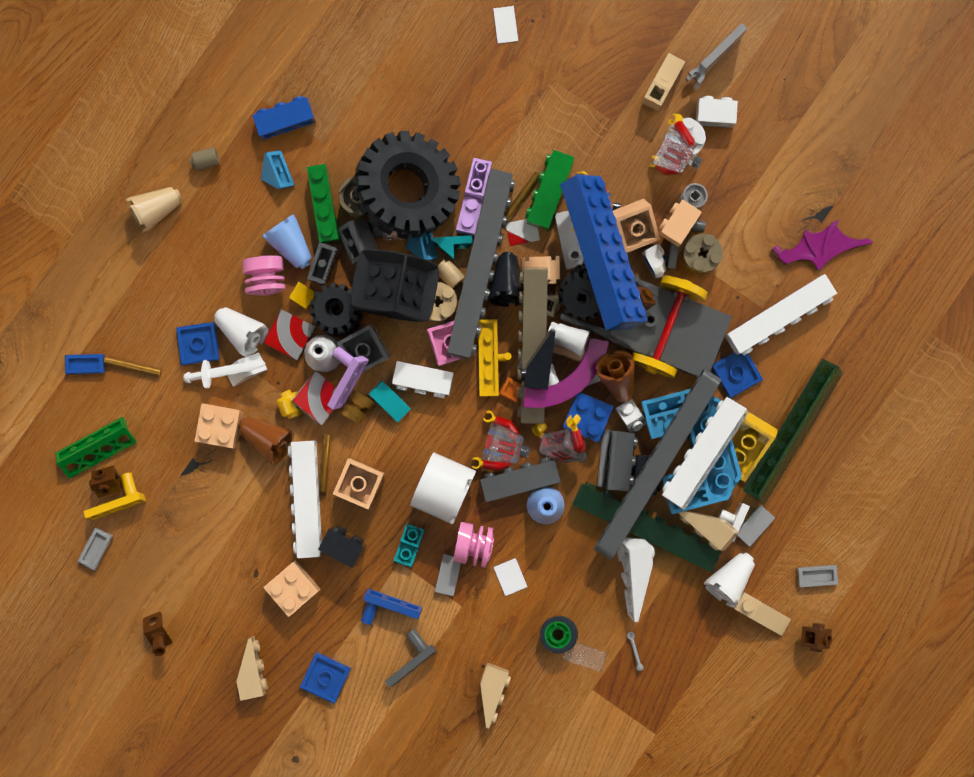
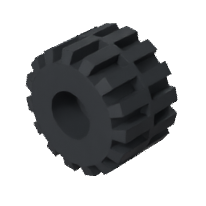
M584 264L583 267L578 265L568 273L561 283L558 297H562L559 303L560 306L565 305L564 312L566 314L571 312L573 314L572 318L577 319L580 316L582 321H587L589 316L591 319H595L601 313L586 265Z
M331 283L330 287L322 286L320 293L318 291L314 293L316 298L315 300L311 299L310 305L312 309H309L310 315L313 317V322L323 332L331 336L343 337L345 333L347 335L351 334L353 328L357 330L360 326L358 322L359 320L362 321L363 315L361 314L362 311L351 305V288L349 289L343 284L339 286L336 283ZM340 308L342 312H338V315H336L334 311Z

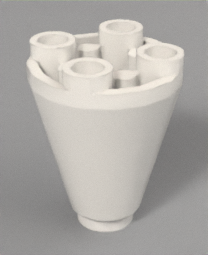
M326 334L311 338L304 350L307 364L318 372H329L336 369L340 361L333 357L332 354L339 347L337 345L338 341ZM321 347L322 353L317 354L316 349Z

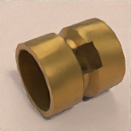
M353 390L348 398L349 403L344 404L340 413L361 425L366 418L365 412L370 411L375 402Z

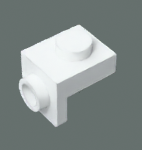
M633 399L615 408L629 433L638 431L646 425L644 416Z

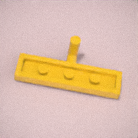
M497 319L479 320L478 326L481 327L478 338L480 396H499L498 362L510 361L512 355L509 352L498 354Z

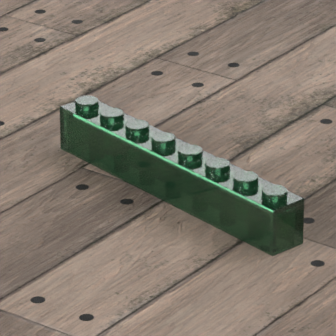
M822 358L778 431L776 438L743 491L748 496L765 505L842 377L843 372L839 366Z
M586 482L585 485L581 483L571 504L610 522L623 499L621 498L619 502L613 499L614 494L605 490L601 493L596 490L597 486ZM644 509L641 511L630 529V533L703 569L713 572L722 551L713 549L708 544L710 541L707 544L701 542V537L694 533L687 535L683 533V528L675 524L670 527L665 524V519L657 515L655 518L648 516V511Z

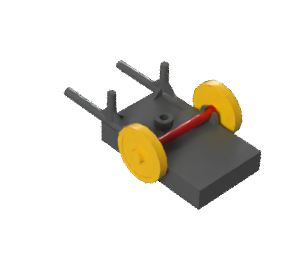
M637 275L634 276L636 286L646 287L653 293V299L656 304L646 311V317H652L653 323L647 321L630 330H606L587 321H582V319H574L572 315L564 312L561 314V320L603 336L602 340L634 352L631 356L635 364L645 368V371L675 378L677 370L698 378L703 369L710 372L732 318L730 315L690 300L705 301L708 292L688 280L667 275L662 277L660 284L668 290L640 280Z

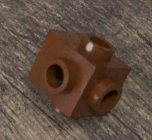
M113 465L92 471L89 486L100 498L121 492V478Z
M813 623V626H803L801 646L809 647L810 651L814 652L830 649L832 629L824 628L825 625L820 623Z

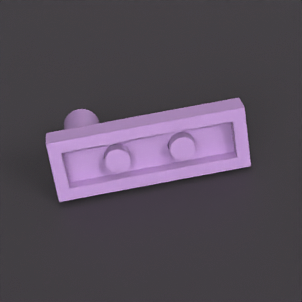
M337 347L332 355L348 368L327 405L332 410L344 406L369 361L364 356L353 357L341 347Z

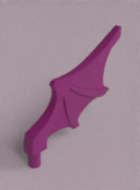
M837 220L818 233H810L809 230H805L799 244L791 250L785 249L783 251L778 245L774 246L771 250L785 265L799 260H806L812 262L816 269L820 270L836 255L849 249L872 244L873 241L868 238L853 239L844 235L837 226L839 222Z

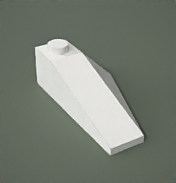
M626 537L619 547L617 555L618 561H622L624 568L621 578L627 587L624 590L627 613L634 622H638L653 566L652 557H654L655 552L653 546L645 539Z

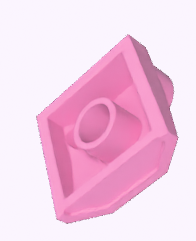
M454 321L427 329L438 366L461 360L447 356Z

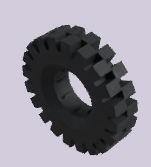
M400 131L397 136L392 132L385 134L382 140L380 138L375 140L361 157L353 178V186H356L354 196L356 201H361L359 209L362 214H369L371 217L368 221L375 227L378 224L382 225V232L389 235L393 231L397 232V237L407 238L409 234L412 235V238L422 237L425 232L428 235L435 231L453 212L460 195V191L457 190L461 185L460 176H455L458 170L455 162H448L447 160L450 154L445 148L439 151L437 149L438 142L432 138L429 142L424 141L425 135L417 132L413 137L410 136L409 131ZM406 169L414 172L423 183L424 197L421 196L418 202L406 203L398 200L389 190L388 175L391 176L394 170Z

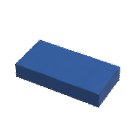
M105 354L65 355V374L105 373Z

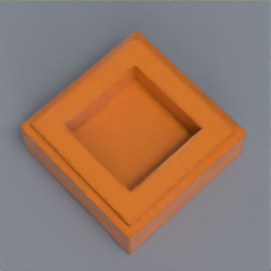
M507 377L499 394L516 402L518 399V387H521V383Z

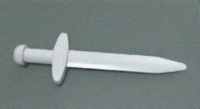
M204 360L201 372H187L184 374L183 379L186 383L202 379L204 388L209 389L212 378L253 371L264 366L266 363L250 361L211 369L209 361Z

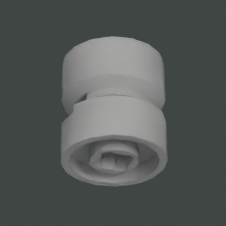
M693 183L684 189L679 201L681 202L683 199L700 210L707 201L708 193L704 186Z

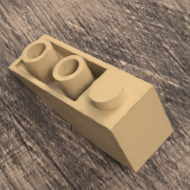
M668 53L642 103L659 112L685 61Z
M688 510L679 512L681 515L680 519L687 525L691 524L695 528V533L702 538L706 537L710 541L708 544L717 551L718 549L720 551L726 550L740 533L725 519Z
M255 636L248 639L236 681L240 701L264 696L266 690H268L267 679L263 678L262 671H264L263 660L259 659L258 655L260 645L259 641L255 640Z
M490 663L486 664L480 681L485 722L488 729L491 724H495L498 713H495L497 705H502L505 696L502 694L503 688L508 687L511 676H508L509 670Z

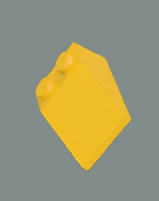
M750 412L732 438L742 475L740 480L746 482L776 438L778 429Z

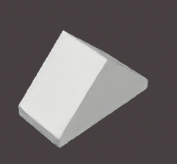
M256 353L239 359L232 365L250 361H264L260 353ZM264 365L253 371L227 376L234 387L268 369Z

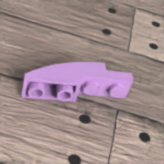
M473 158L456 233L475 237L491 170V161Z

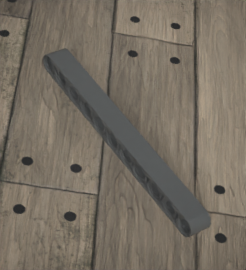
M703 369L597 541L594 551L609 560L614 557L719 386L721 378L706 369Z

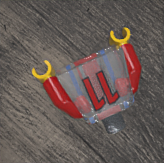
M673 113L675 121L672 119L668 120V123L674 125V127L668 130L657 155L652 156L654 159L653 163L649 164L650 167H656L664 175L683 173L688 165L698 169L703 161L702 158L693 154L697 144L683 123V117L680 114Z
M486 411V413L492 415V418L490 420L483 418L486 423H491L482 458H472L473 460H478L479 465L471 467L474 469L483 467V469L498 471L509 467L511 463H517L519 456L527 458L530 447L522 445L524 437L519 435V430L512 421L500 416L495 417L491 411Z
M576 414L572 419L570 415L566 420L567 427L572 429V431L566 429L544 434L543 432L547 429L546 424L537 423L532 431L536 436L540 437L539 452L562 463L584 462L587 457L586 452H584L586 443L582 438L580 429L577 428L581 420L580 416Z

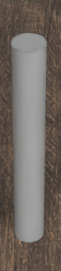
M604 429L602 433L597 482L599 487H605L610 430Z

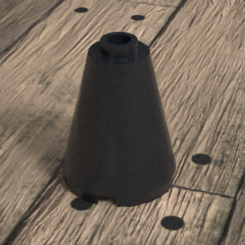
M503 252L497 260L488 296L490 303L496 306L509 307V303H515V306L523 304L519 303V292L523 291V284H520L521 270L518 258L512 252Z

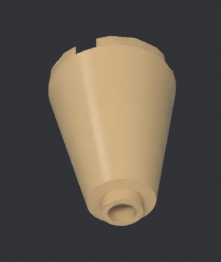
M172 187L128 197L125 200L126 203H131L129 209L137 224L144 226L145 229L142 232L146 233L179 206L182 197L177 188L174 190Z

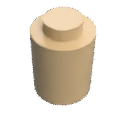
M443 260L438 265L439 277L452 289L465 279V276L450 260L447 262Z

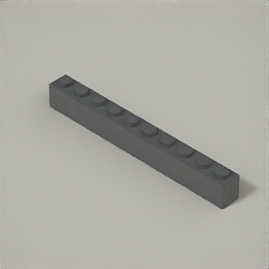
M495 169L490 170L447 356L469 361L470 356L475 355L477 345L473 343L475 337L479 338L481 330L478 322L479 319H483L486 309L482 307L483 300H488L490 290L486 289L487 283H492L494 271H491V266L497 262L498 253L495 252L496 245H501L503 236L499 232L500 228H505L507 217L504 216L505 209L509 210L510 207L509 191L513 192L515 181L512 180V173Z

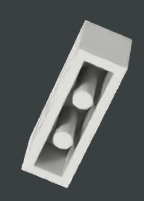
M397 361L392 384L396 385V389L407 391V388L415 389L414 393L426 395L427 391L434 393V397L445 398V395H450L454 373Z

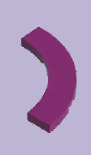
M588 339L585 353L578 367L562 381L548 386V390L525 388L522 407L543 408L553 406L581 392L597 374L596 363L606 354L608 341Z

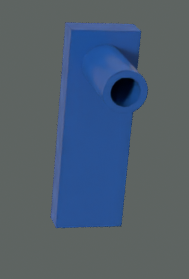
M368 588L363 599L367 601L361 622L371 625L378 606L415 619L419 618L422 607Z

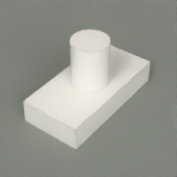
M739 503L735 514L722 509L718 518L727 520L739 531L750 506Z

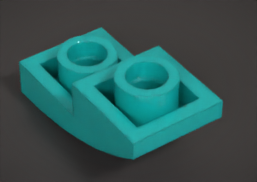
M382 380L368 393L396 422H399L411 409Z
M406 524L393 562L412 568L425 531L424 529Z

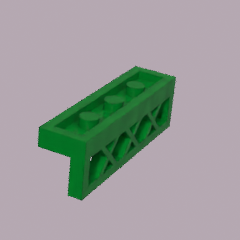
M121 417L55 452L56 463L70 479L137 443V440L129 431L125 418ZM125 434L129 438L126 442H117L118 438ZM104 445L112 446L109 451H100ZM88 454L95 455L92 460H83L84 456ZM71 463L78 464V467L71 471L66 466Z

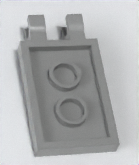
M741 23L697 68L689 72V76L685 80L689 82L691 79H695L697 81V84L693 87L695 90L700 87L705 74L741 40L747 27Z

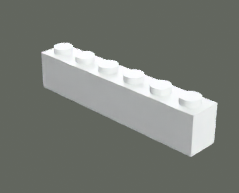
M824 274L726 334L725 338L737 355L742 353L744 356L753 350V345L758 343L760 346L767 342L769 335L774 333L776 336L786 330L784 326L787 324L794 325L801 321L800 316L803 314L810 315L817 311L816 306L822 303L825 306L833 301L832 296L836 295L837 292Z
M728 397L724 401L721 400L719 402L716 414L707 420L705 424L706 429L703 433L700 432L695 439V446L686 452L684 456L685 461L681 466L678 465L676 467L671 482L668 481L662 489L664 492L662 495L683 510L686 509L749 413L745 407Z
M291 442V446H288V456L292 458V465H289V475L293 477V484L290 485V494L294 496V504H291V513L295 515V523H292L293 535L296 534L293 551L294 554H297V558L321 557L323 553L318 550L322 542L317 442Z

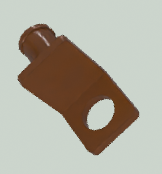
M157 612L143 618L144 635L153 646L154 655L162 656L166 652L165 646L171 644L172 639L163 627L162 613ZM158 619L154 625L148 626L151 620Z

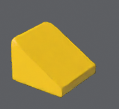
M298 282L289 298L307 309L311 299L313 300L315 297V292Z

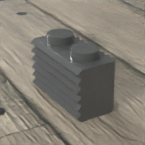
M319 242L307 279L313 283L328 286V279L332 275L333 265L337 261L336 258L339 251L335 247Z

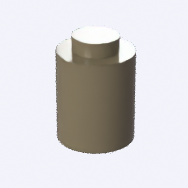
M215 147L193 152L192 157H190L192 168H196L197 171L220 165V159Z

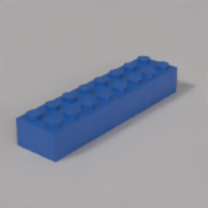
M576 174L561 183L560 186L605 329L630 330L648 320L640 298V292L634 280V273L631 270L628 255L622 242V236L618 230L617 220L611 208V201L605 189V183L602 180V176Z

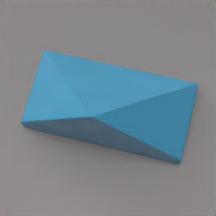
M267 152L264 154L261 180L277 189L293 187L295 184L282 152Z
M425 232L422 237L412 238V235H409L406 248L415 256L426 260L438 259L432 232L428 235Z

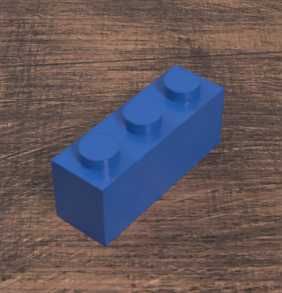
M303 96L292 99V102L286 104L285 102L274 105V108L268 110L267 108L256 111V114L252 115L262 141L316 123L307 97L303 98Z

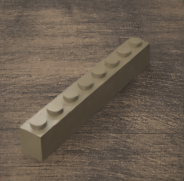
M524 267V272H520V284H523V291L519 292V303H523V311H519V322H523V330H519V342H522V349H518V361H522V368H518V380H521L522 369H526L527 362L546 336L547 267ZM522 381L521 387H518L517 398L521 399V406H517V417H521V423L544 424L545 407H522L524 389L530 388L524 387V381Z

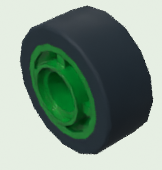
M554 616L547 619L542 625L540 639L548 651L564 653L571 650L576 644L578 630L571 619L564 616ZM557 629L563 631V638L561 640L555 637Z

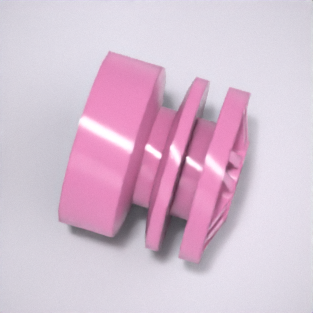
M259 256L242 260L243 274L252 275V278L246 279L244 284L253 285L245 288V294L267 296L286 290L285 284L279 283L283 282L285 277L275 275V273L284 270L281 256Z
M461 522L453 562L466 564L468 557L473 556V566H476L478 558H482L481 567L486 568L493 548V528L488 527L486 536L482 535L484 526H480L476 534L474 533L473 524Z

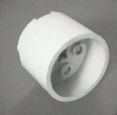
M433 452L416 488L410 506L453 524L476 471Z

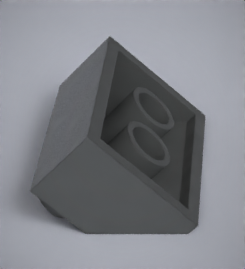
M610 431L605 489L629 491V488L634 483V476H631V468H635L636 457H633V449L637 448V438L634 437L635 433Z

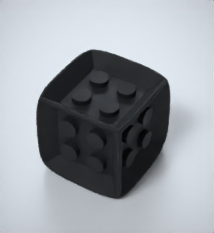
M377 249L362 250L356 264L351 290V305L360 311L412 322H426L429 320L434 306L439 278L438 266L426 259L400 252Z

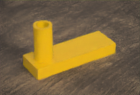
M125 473L120 476L125 497L85 510V518L95 520L146 502L144 494L136 490L132 473Z

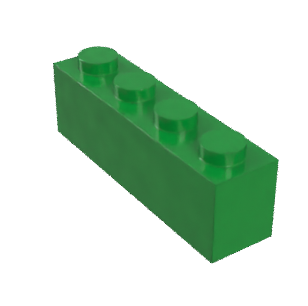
M554 149L552 154L547 155L544 165H547L546 171H541L538 182L541 183L539 190H534L531 198L534 201L532 208L528 207L524 217L527 218L528 225L548 232L562 195L560 184L567 180L575 157Z
M326 164L307 167L319 242L326 245L340 243L328 167Z

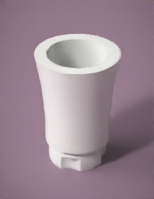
M552 322L549 330L554 328L556 331L554 344L582 356L590 331Z

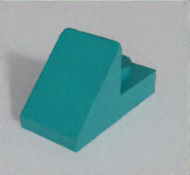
M472 235L434 238L435 245L454 262V247H458L459 250L469 249V246H473Z

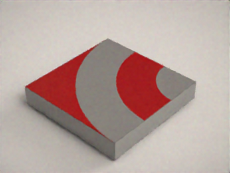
M281 309L264 343L299 360L315 326Z
M314 371L291 402L316 423L322 425L333 411L327 405L336 388L317 371Z

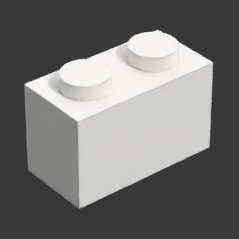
M703 96L697 102L696 121L701 126L733 128L737 120L738 101H733L729 97H723L719 100L714 99L712 96Z

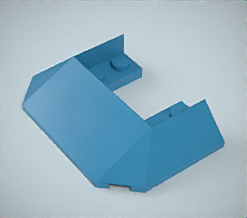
M690 389L641 402L643 416L651 439L662 437ZM711 397L690 431L688 439L691 449L696 444L695 439L700 432L703 433L706 429L705 424L707 420L716 414V408L721 401L720 399ZM732 439L685 510L666 499L671 514L729 499L734 487L742 476ZM673 473L662 477L663 487L668 481L671 482L674 477Z

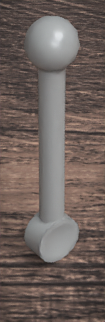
M628 632L627 638L630 639L637 663L636 669L642 671L644 666L640 663L634 642L635 634Z

